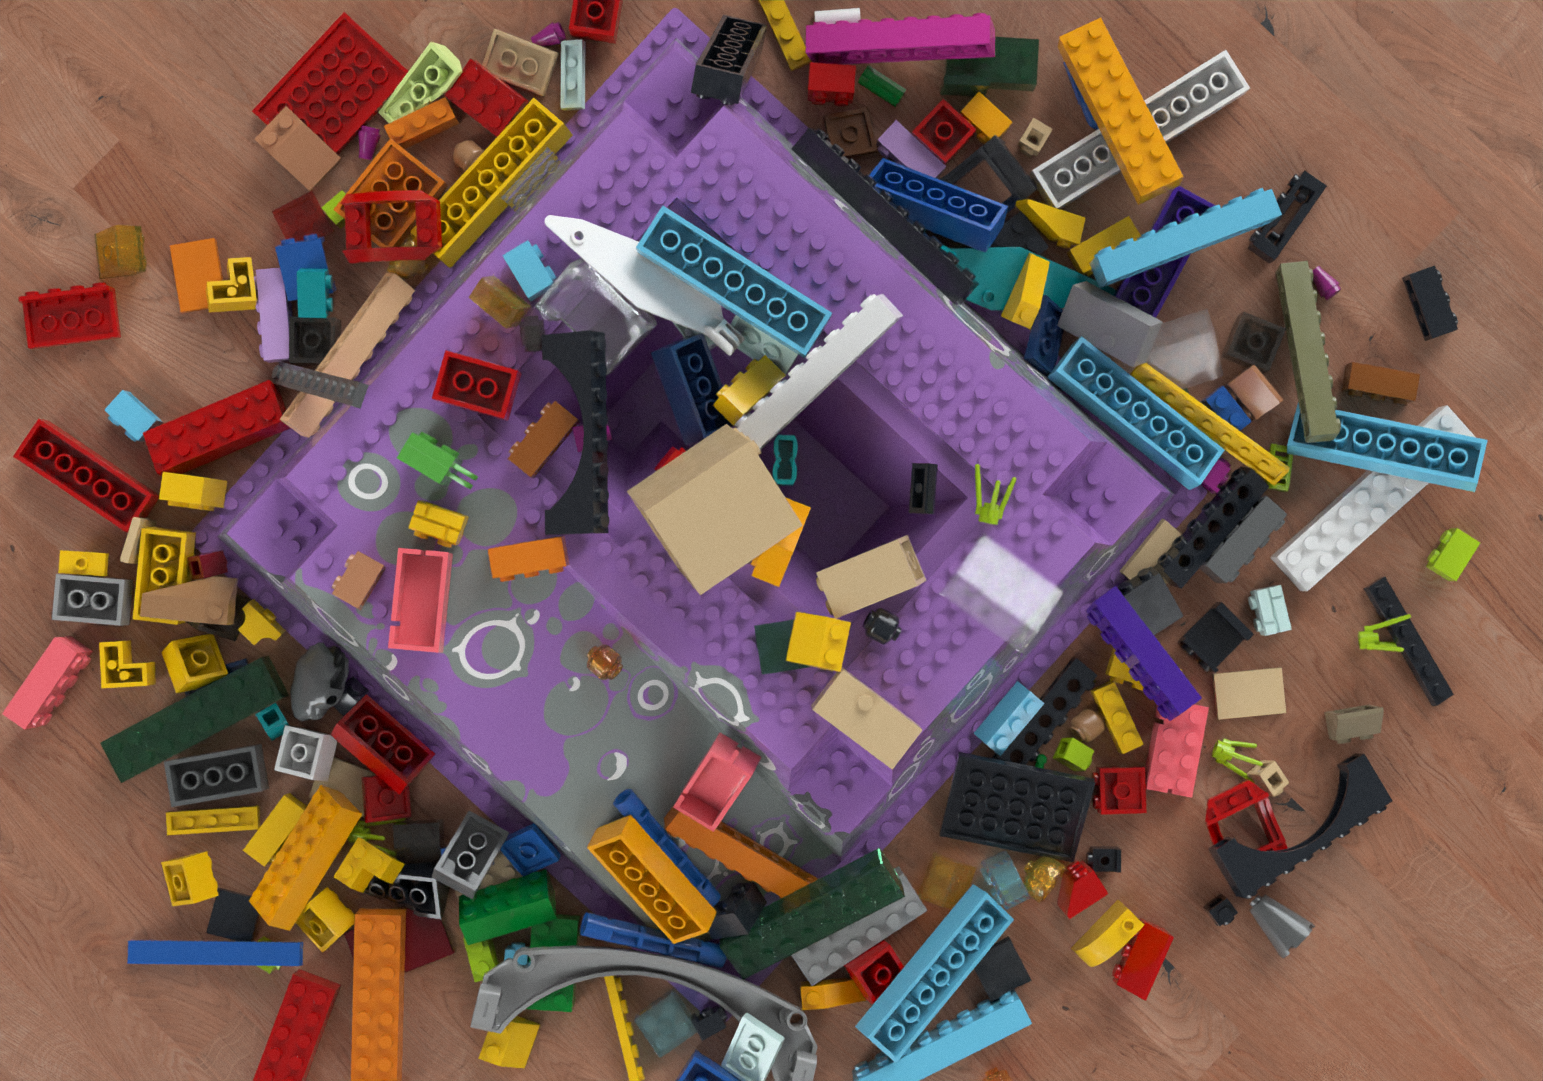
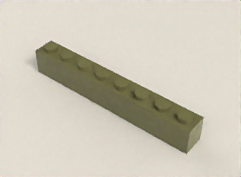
M1308 261L1281 263L1275 273L1306 443L1332 441L1341 431V422L1339 418H1336L1335 413L1337 400L1332 396L1331 391L1333 379L1328 374V354L1324 353L1325 335L1320 331L1321 314L1320 311H1317L1315 304L1317 302V292L1312 287L1313 271L1309 269Z

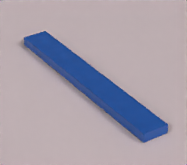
M129 940L127 964L302 966L303 942Z

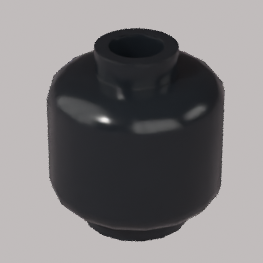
M878 608L875 611L871 610L863 623L865 635L883 645L891 640L896 641L902 629L898 627L899 617L883 608Z

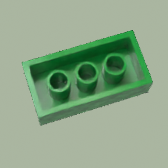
M547 870L533 872L523 877L487 886L478 890L473 899L464 894L459 896V926L468 945L557 919L555 891Z
M556 914L557 919L532 926L530 948L579 946L581 916ZM576 983L548 994L526 1009L572 1012L575 1004Z

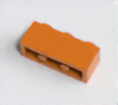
M444 97L384 125V128L389 138L394 140L403 149H407L460 123L450 102Z
M565 536L488 549L492 578L500 577V582L515 580L514 575L523 573L525 578L539 576V571L547 569L549 574L563 572V567L570 565Z

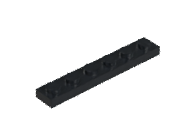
M1381 577L1363 588L1383 622L1407 615L1386 577ZM1406 619L1386 626L1397 647L1404 648L1401 654L1430 704L1438 706L1453 696L1454 693L1412 621Z

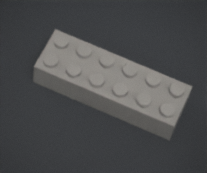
M898 866L785 940L786 947L813 986L925 913L927 909Z

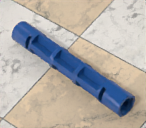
M626 789L621 792L613 802L618 811L624 817L631 815L709 904L714 907L721 898V894L704 874L700 873L689 860L688 855L672 840L667 831L650 814L649 809L634 791Z
M587 912L584 914L581 922L580 935L718 968H722L726 961L727 946L709 941L703 942V940L690 938L673 944L662 930L612 918L608 920L607 917Z

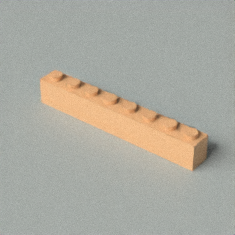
M386 273L315 371L350 380L355 379L360 372L359 368L363 362L371 358L373 348L385 338L386 330L398 320L401 309L411 302L412 294L415 290L395 273ZM299 392L280 420L301 436L309 438L319 430V423L322 419L332 412L334 408L332 405L335 401Z

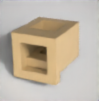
M1033 118L1017 144L1021 147L1020 151L1029 157L1032 154L1037 156L1053 129ZM1029 138H1035L1037 143H1031Z
M1261 760L1260 762L1263 765H1256L1247 773V776L1252 778L1259 788L1268 792L1269 796L1276 797L1283 792V788L1289 781L1275 761Z

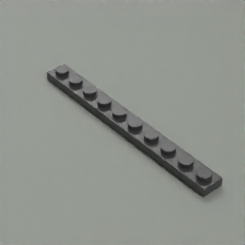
M279 362L272 372V382L276 385L361 409L369 386L358 381Z

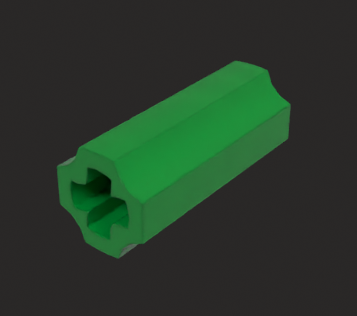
M869 65L858 80L860 85L894 107L899 104L906 92L905 88Z

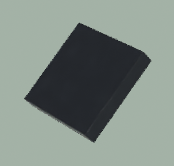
M218 888V896L215 897L206 933L234 941H253L260 914L249 902L251 896Z

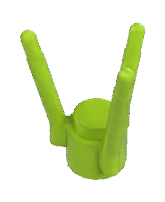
M975 465V514L979 515V522L998 525V521L1002 519L1003 511L1017 480L1016 477L1011 479L1000 506L996 504L1001 484L997 480L991 503L984 502L982 507L980 465Z
M1407 614L1372 626H1364V631L1358 632L1359 649L1403 652L1404 648L1397 647L1395 642L1379 641L1378 632L1373 633V630L1410 619L1411 615Z
M1225 738L1222 741L1217 740L1212 751V757L1216 758L1215 762L1223 764L1255 784L1253 779L1249 778L1245 772L1226 760L1231 761L1232 757L1262 766V762L1235 753V748L1231 747L1256 748L1257 744L1231 741Z
M406 818L372 823L359 821L358 825H355L350 833L348 841L355 843L358 837L367 841L370 839L383 841L385 840L384 836L371 834L370 828L367 827L405 821ZM377 846L392 856L397 855L395 851Z

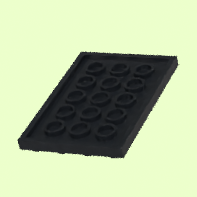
M959 752L942 819L940 836L1074 863L1093 794L1095 779Z

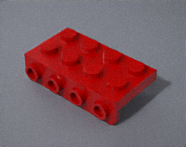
M105 282L93 283L92 287L84 288L82 285L71 286L70 290L62 291L60 288L48 289L47 293L39 294L38 291L25 292V296L18 297V301L23 304L29 349L121 338L115 288L108 286Z

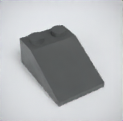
M468 811L435 866L432 878L473 899L509 832Z

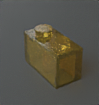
M495 276L481 278L468 297L506 329L518 326L531 308L526 301Z

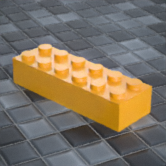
M323 785L319 786L292 832L288 835L284 845L277 853L276 858L264 874L263 879L253 892L249 902L269 926L288 931L292 929L362 816V813L340 791Z
M631 815L596 829L587 849L673 944L709 931L717 911Z

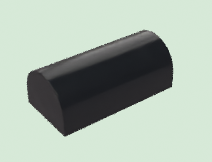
M912 463L909 513H935L938 464Z

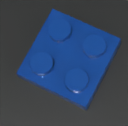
M535 823L509 834L500 849L522 876L559 861L561 857L558 850Z

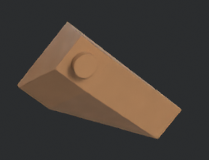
M213 576L142 593L140 616L208 624H234L238 578Z

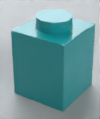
M276 702L255 714L271 741L283 735L285 725L290 726Z

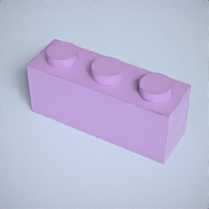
M897 120L877 140L876 145L880 154L885 158L889 156L895 163L934 178H938L946 168L934 154Z

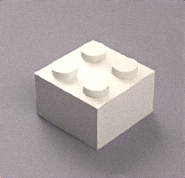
M285 725L274 770L311 780L328 781L337 740L330 734Z

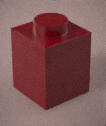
M223 550L187 557L192 580L204 579L228 572L227 558Z

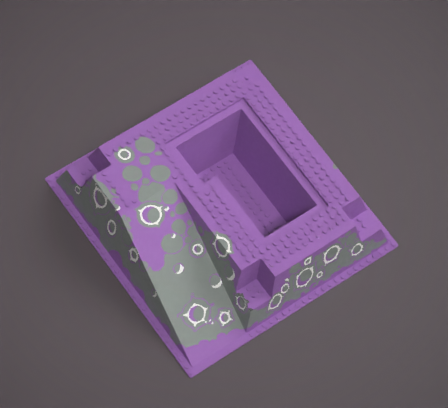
M673 8L585 103V109L579 110L569 120L566 126L573 136L451 268L440 261L414 289L411 302L401 309L398 320L389 326L383 341L376 344L372 350L371 358L363 362L359 368L358 376L353 379L354 381L369 385L361 409L335 402L332 405L334 406L332 412L322 419L319 423V430L309 438L301 436L292 428L283 431L225 494L224 508L215 507L214 511H210L191 532H196L195 547L202 554L223 550L227 558L228 572L224 574L229 578H238L237 586L251 599H255L264 609L267 608L272 611L276 616L275 620L305 649L318 642L324 643L326 647L338 646L349 660L347 680L354 676L370 691L367 694L370 698L432 750L435 756L430 763L500 828L511 834L535 823L561 854L559 861L544 868L595 915L607 917L608 920L612 918L661 930L587 849L597 828L624 818L613 804L615 798L626 789H632L649 809L650 814L665 829L664 817L677 801L684 786L720 732L739 743L737 747L740 749L744 746L761 756L753 775L721 821L827 883L832 897L816 916L801 912L791 902H784L777 894L772 891H765L760 884L754 881L746 880L736 870L731 871L727 869L717 859L712 860L698 848L693 849L688 846L681 838L669 835L678 847L688 855L689 860L700 873L704 874L721 894L719 901L727 900L732 888L736 884L754 882L767 901L749 934L712 939L707 932L693 937L703 940V942L709 941L727 946V957L722 968L705 966L726 972L760 986L789 954L785 940L822 917L954 773L958 753L971 754L982 742L974 732L1014 684L1018 681L1029 690L1090 623L1086 612L1088 607L1115 586L1118 588L1122 582L1128 580L1119 571L1159 521L1165 519L1176 529L1207 495V491L1201 485L1188 490L1025 360L1024 356L1031 332L1030 329L1001 317L1003 310H989L968 300H965L961 305H956L950 301L792 150V147L806 132L808 127L752 76L738 104L726 105L721 103L719 99H701L696 94L691 93L696 63L710 38L679 9ZM665 206L832 312L829 322L809 353L820 345L823 347L826 344L824 339L833 330L838 328L841 330L844 327L842 322L851 313L856 311L859 313L863 309L860 306L861 303L870 295L884 294L903 315L777 434L795 435L798 443L797 456L794 460L797 466L796 481L793 486L778 485L786 498L811 507L779 587L751 576L755 566L750 565L752 562L750 561L711 589L699 595L679 571L627 493L629 489L656 472L654 470L655 466L672 446L677 450L682 447L687 451L699 443L685 445L651 352L683 338V335L672 321L638 309L545 225V218L548 215L585 220L640 242L661 207ZM527 240L532 246L537 244L544 256L540 259L544 267L549 265L557 277L553 280L556 287L533 301L528 299L502 256ZM721 306L723 318L731 324L735 314ZM588 330L604 332L607 344L605 349L607 366V426L609 425L612 440L608 441L609 447L607 449V465L609 468V533L545 535V510H550L566 492L576 474L582 453H579L577 450L573 431L534 479L507 459L511 455L508 451L516 441L521 443L526 436L524 433L526 428L533 421L535 423L538 422L542 417L540 412L548 402L552 404L556 401L580 420L577 426L583 425L581 409L571 385L556 366L550 361L542 360V335ZM718 346L710 350L723 386L727 384L730 387L732 385L731 380L740 371L743 374L747 372L745 368L753 360L738 348L734 350L731 356H728ZM445 350L515 369L522 373L508 421L432 399ZM798 355L788 373L796 365H800L802 362L805 364L808 359ZM1059 355L1057 358L1056 365L1061 360V357ZM787 373L786 376L783 378V380H784V379L788 380V379L790 378V376L788 375V373ZM422 431L437 439L438 443L436 445L439 447L444 444L459 452L458 458L463 460L461 466L478 476L475 481L457 471L456 475L473 485L471 490L453 479L449 486L441 485L397 459L411 433L419 435ZM776 436L761 449L762 453L759 455L767 470L772 469V475L773 466L776 461L774 457V441ZM912 463L938 464L934 514L909 513ZM976 464L980 465L982 507L984 502L991 503L997 480L1001 482L996 503L1000 506L1013 477L1017 479L1003 511L1002 519L998 521V525L979 522V515L975 514ZM418 500H424L469 516L459 545L452 544V547L448 548L437 544L438 539L431 536L427 540L413 535L414 530L408 528ZM908 535L926 581L914 588L836 618L851 622L842 667L922 728V732L892 770L812 710V703L837 671L824 670L785 660L796 612L835 619L834 615H831L827 610V598L824 591H820L817 585L816 578L818 576L816 572ZM565 536L570 565L563 567V572L549 574L548 569L539 571V576L528 578L524 577V573L514 575L515 580L500 582V577L492 578L488 555L489 548ZM398 548L440 551L453 554L443 653L388 648L390 626H400V621H391ZM357 551L386 567L361 611L332 594L334 589L331 588L335 579L339 575L342 577L347 568L344 565L351 554L355 555ZM878 608H883L899 617L898 627L902 629L896 641L891 640L883 645L865 635L863 623L871 610L875 611ZM631 947L633 950L644 951V952H650V951H645V950H641V949H637V948ZM668 981L699 1011L709 1006L712 1008L715 1006L721 1007L718 1003L700 992L682 984ZM725 1010L728 1016V1019H726L727 1022L729 1018L732 1016V1014Z

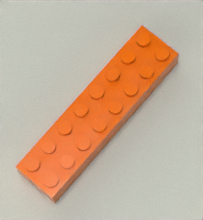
M360 908L355 914L351 1081H402L406 910Z

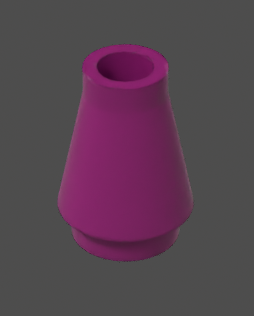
M553 22L531 37L532 43L542 47L561 44V41L566 39L565 32L559 22L555 24Z
M362 125L361 131H359V158L372 160L381 137L379 135L380 129Z
M1320 266L1312 270L1313 282L1321 297L1329 300L1341 290L1339 287L1340 283Z

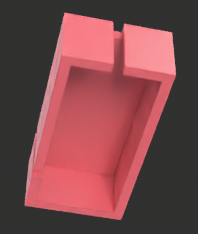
M398 548L391 621H400V626H390L388 648L443 653L452 553Z
M72 636L54 637L2 715L24 730L42 725L45 726L52 718V708L54 706L58 707L63 702L66 690L77 682L79 671L86 668L90 663V655L93 651Z
M1194 704L1171 721L1163 718L1156 707L1155 717L1162 719L1163 724L1153 723L1145 766L1146 789L1192 798L1209 707Z
M721 732L684 786L673 806L676 810L713 832L753 775L761 759V756L742 746L741 749L737 747L739 743Z

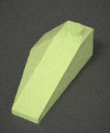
M430 42L378 113L388 123H391L427 106L447 92L461 75L460 61L446 46Z

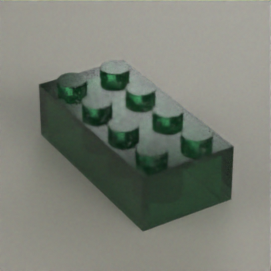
M995 37V57L946 59L943 86L1034 91L1037 85L1039 39Z

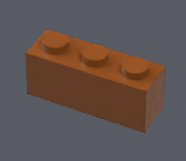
M1351 362L1346 364L1342 391L1349 392L1348 396L1362 398V395L1371 396L1373 401L1384 402L1385 399L1393 400L1395 405L1407 406V403L1416 401L1420 374Z
M556 401L552 404L548 402L540 412L542 417L537 423L533 421L524 432L526 436L521 443L516 441L508 451L511 455L507 459L533 479L571 434L572 428L580 423V420Z

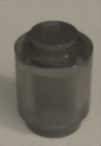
M538 316L523 317L524 321L519 322L521 346H524L525 352L542 351V335H545L544 320H539Z

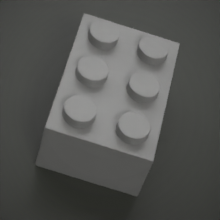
M56 574L52 620L118 626L129 625L133 580Z

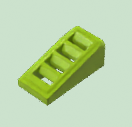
M1271 443L1269 453L1280 461L1285 462L1290 469L1282 478L1281 483H1277L1275 486L1265 479L1264 481L1269 485L1268 489L1288 492L1293 454L1287 453L1286 457L1275 455L1276 451L1287 453V446Z

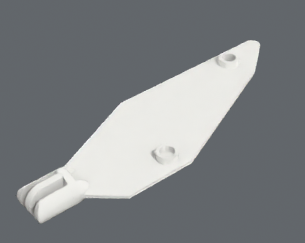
M548 215L545 218V225L636 308L707 335L728 356H731L734 350L745 340V337L723 318L721 305L639 254L636 250L638 241L581 219Z

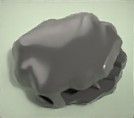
M318 642L315 645L309 646L305 654L297 661L290 695L293 715L300 721L319 720L327 713L330 707L340 701L348 677L349 660L338 646L326 647L324 643Z

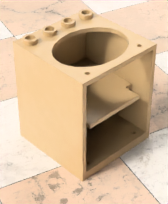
M727 424L627 491L679 571L699 595H702L803 526L760 459L759 455L762 452L754 440L751 441L748 436L739 432L736 427L732 429Z

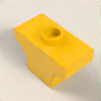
M60 550L58 573L107 576L109 553Z
M252 599L242 608L246 618L238 630L253 645L263 638H271L276 641L286 631L275 620L276 616L267 608L264 609L255 599Z

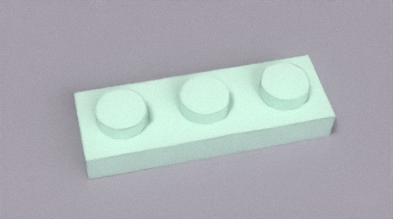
M582 39L561 41V109L564 111L585 109V41Z

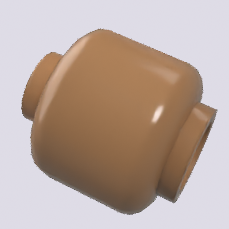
M465 140L455 146L453 161L465 172L484 150L474 141Z
M1084 709L1071 720V733L1080 742H1092L1104 732L1105 726L1103 722L1105 719L1097 710Z

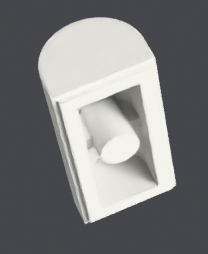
M860 8L814 11L815 22H825L826 24H835L836 21L841 20L848 21L849 23H858L861 20Z

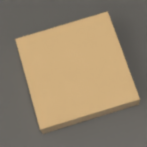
M140 517L132 518L120 557L121 562L138 564L141 528L155 527L156 520Z

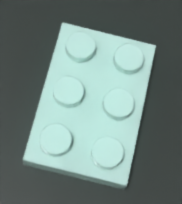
M735 315L731 325L745 337V340L738 349L757 361L766 355L786 375L798 354Z
M746 1013L739 1023L721 1067L741 1081H765L785 1038L749 1013Z

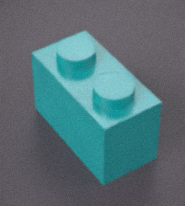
M300 268L297 271L298 317L327 318L330 312H333V298H329V289H332L333 279L332 275H329L328 269Z

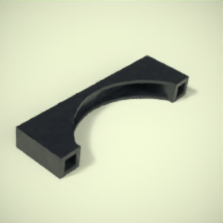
M588 330L542 335V360L550 361L556 366L571 385L581 409L584 429L582 455L576 474L559 501L550 510H545V535L609 533L608 417L606 411L607 366L605 353L607 344L604 332Z
M1355 753L1337 765L1340 771L1334 804L1323 824L1303 842L1282 850L1260 851L1239 844L1235 838L1225 837L1208 848L1235 896L1246 899L1255 896L1258 893L1257 890L1262 886L1272 885L1277 881L1276 877L1282 873L1288 874L1292 872L1296 864L1310 860L1314 857L1313 853L1317 850H1324L1332 845L1331 841L1337 837L1342 838L1348 835L1352 827L1365 824L1369 821V816L1374 813L1379 814L1387 809L1386 805L1393 800L1365 754Z

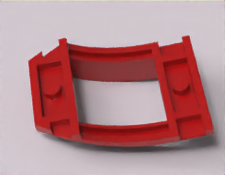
M421 190L346 194L340 203L345 205L347 250L342 251L351 264L402 260L424 261L429 255L436 253L442 248L440 201ZM415 202L417 247L372 248L370 204Z
M1246 780L1207 800L1205 823L1212 844L1214 845L1223 839L1218 821L1254 804L1261 826L1269 843L1256 850L1276 851L1288 848L1273 813L1268 792L1259 788L1250 780Z

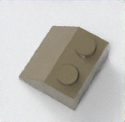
M1368 704L1324 712L1329 739L1337 741L1338 744L1351 742V738L1359 737L1360 740L1374 738L1373 734L1381 733L1384 714L1383 707Z

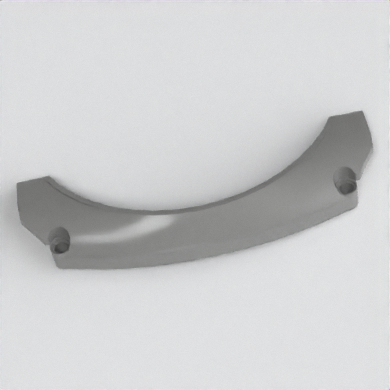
M600 946L519 948L515 952L513 959L507 958L484 974L470 1025L471 1028L501 1034L519 1013L534 1002L558 989L597 977L641 975L682 984L715 1001L739 1022L746 1013H749L783 1036L785 1039L771 1067L774 1081H813L817 1065L816 1051L818 1046L807 1026V1016L800 1007L751 982L726 972L671 956L632 949ZM521 955H528L531 958L530 962L526 965L519 964L517 960ZM793 1014H801V1018L798 1022H790V1018Z

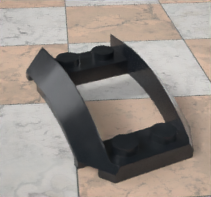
M994 135L987 143L940 179L954 185L986 160L1012 194L1002 202V204L1008 206L1007 213L1016 207V201L1025 200L1037 190L1034 179L1029 177L1006 147V142L997 135Z

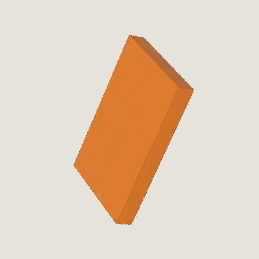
M210 238L169 245L181 313L208 309L207 282L223 281L217 240Z

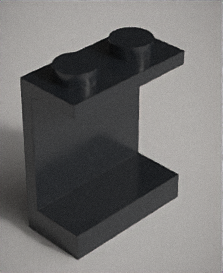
M1153 567L1142 569L1138 572L1137 576L1122 582L1118 586L1119 591L1153 635L1183 617L1162 576Z
M1216 602L1179 641L1183 644L1181 648L1190 657L1194 655L1199 660L1197 664L1206 673L1208 671L1216 673L1218 671L1216 667L1243 640L1248 641L1254 633L1222 602Z

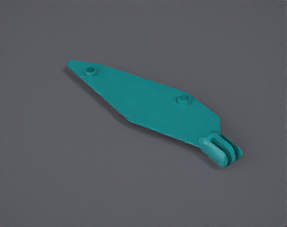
M944 245L941 247L946 253L949 251L960 260L958 264L963 269L967 267L976 275L975 280L979 285L966 300L989 310H1004L1029 253L1050 262L1043 295H1047L1060 308L1065 307L1073 285L1087 281L1098 287L1096 280L1021 247H990L986 253L974 248H948ZM1110 286L1100 288L1111 295H1114L1116 292Z

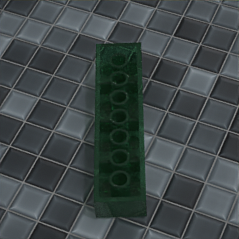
M261 657L100 742L119 781L124 783L290 695L270 657Z
M878 848L764 907L749 934L719 938L720 949L740 976L746 979L904 898L905 893L902 880L882 850Z

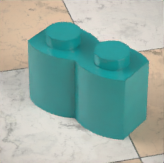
M777 435L774 441V457L776 461L773 466V479L780 486H793L796 481L797 466L794 460L797 456L798 443L795 435Z

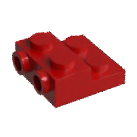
M1096 767V772L1092 773V778L1095 779L1097 795H1093L1092 802L1093 808L1097 809V813L1101 815L1147 813L1145 767Z

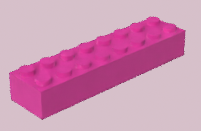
M975 13L969 17H964L961 14H953L949 18H940L935 15L928 16L926 19L905 17L903 20L896 21L892 18H883L878 22H872L868 19H861L858 23H849L844 20L836 21L835 24L814 22L813 25H806V54L813 63L843 65L995 57V28L990 15L987 16L985 13Z

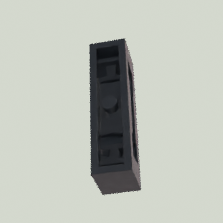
M1305 170L1299 175L1295 174L1287 184L1290 188L1286 194L1282 192L1276 199L1282 215L1271 223L1262 226L1260 231L1256 229L1249 238L1251 244L1247 249L1269 264L1276 260L1327 187V185ZM1309 196L1307 201L1296 209L1279 235L1273 231L1267 238L1265 237L1270 230L1275 228L1294 199L1301 204Z

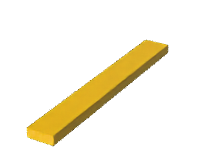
M1147 363L1138 365L1131 371L1130 375L1220 447L1249 468H1252L1272 485L1275 486L1289 472V466Z

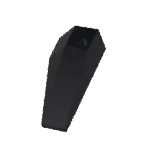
M419 863L405 864L393 884L381 880L374 875L363 893L380 900L383 898L395 903L394 906L399 908L404 906L413 910V914L420 917L442 919L450 887L432 878L437 864Z

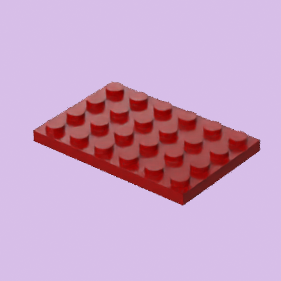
M343 12L252 112L268 125L286 106L338 155L361 131L362 125L365 126L382 108L408 73V70L350 16Z

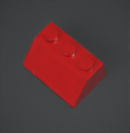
M1076 860L1074 863H1070L1066 867L1068 870L1063 872L1057 905L1069 919L1109 894L1094 870L1083 860L1080 862Z
M1140 918L1139 920L1144 926L1130 939L1129 943L1124 945L1121 952L1123 957L1120 964L1115 965L1112 976L1116 985L1146 1001L1174 936L1166 929Z

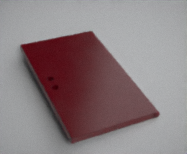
M404 909L406 910L405 973L455 953L442 919L420 917L413 914V910ZM353 929L345 932L344 936L354 960Z

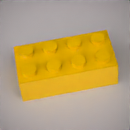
M158 527L141 528L133 619L175 625L187 622L141 617L142 593L191 582L192 576L187 557L194 556L196 532Z

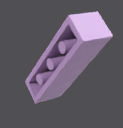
M280 268L256 270V276H254L255 290H258L256 310L258 313L260 312V321L257 323L259 335H262V344L259 345L260 356L269 363L296 361L292 303L288 301Z

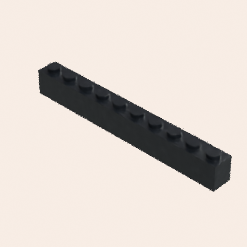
M808 128L792 147V150L950 301L956 305H961L979 285L975 280L976 275L967 267L963 269L958 264L960 260L950 251L946 253L941 248L943 244L936 237L932 236L930 238L925 233L927 229L919 221L913 222L908 217L910 215L908 210L901 205L896 206L892 202L894 198L884 189L882 191L875 186L877 181L873 177L860 172L861 166L853 159L848 160L843 155L845 151L835 143L832 145L827 140L829 136L820 128L817 130Z

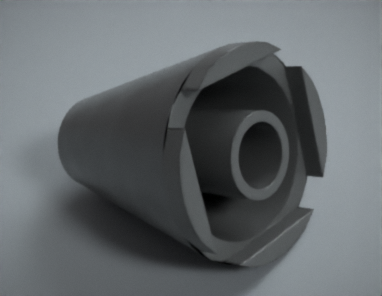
M1258 894L1249 903L1252 906L1249 911L1282 958L1290 954L1288 951L1290 948L1296 949L1311 933L1312 928L1315 927L1313 923L1266 894L1262 897Z

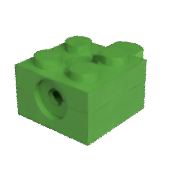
M422 431L419 435L411 433L397 459L441 485L449 486L453 479L471 490L473 485L456 475V473L459 471L475 481L478 476L461 466L463 460L458 458L459 452L444 444L439 447L436 445L438 443L437 439Z

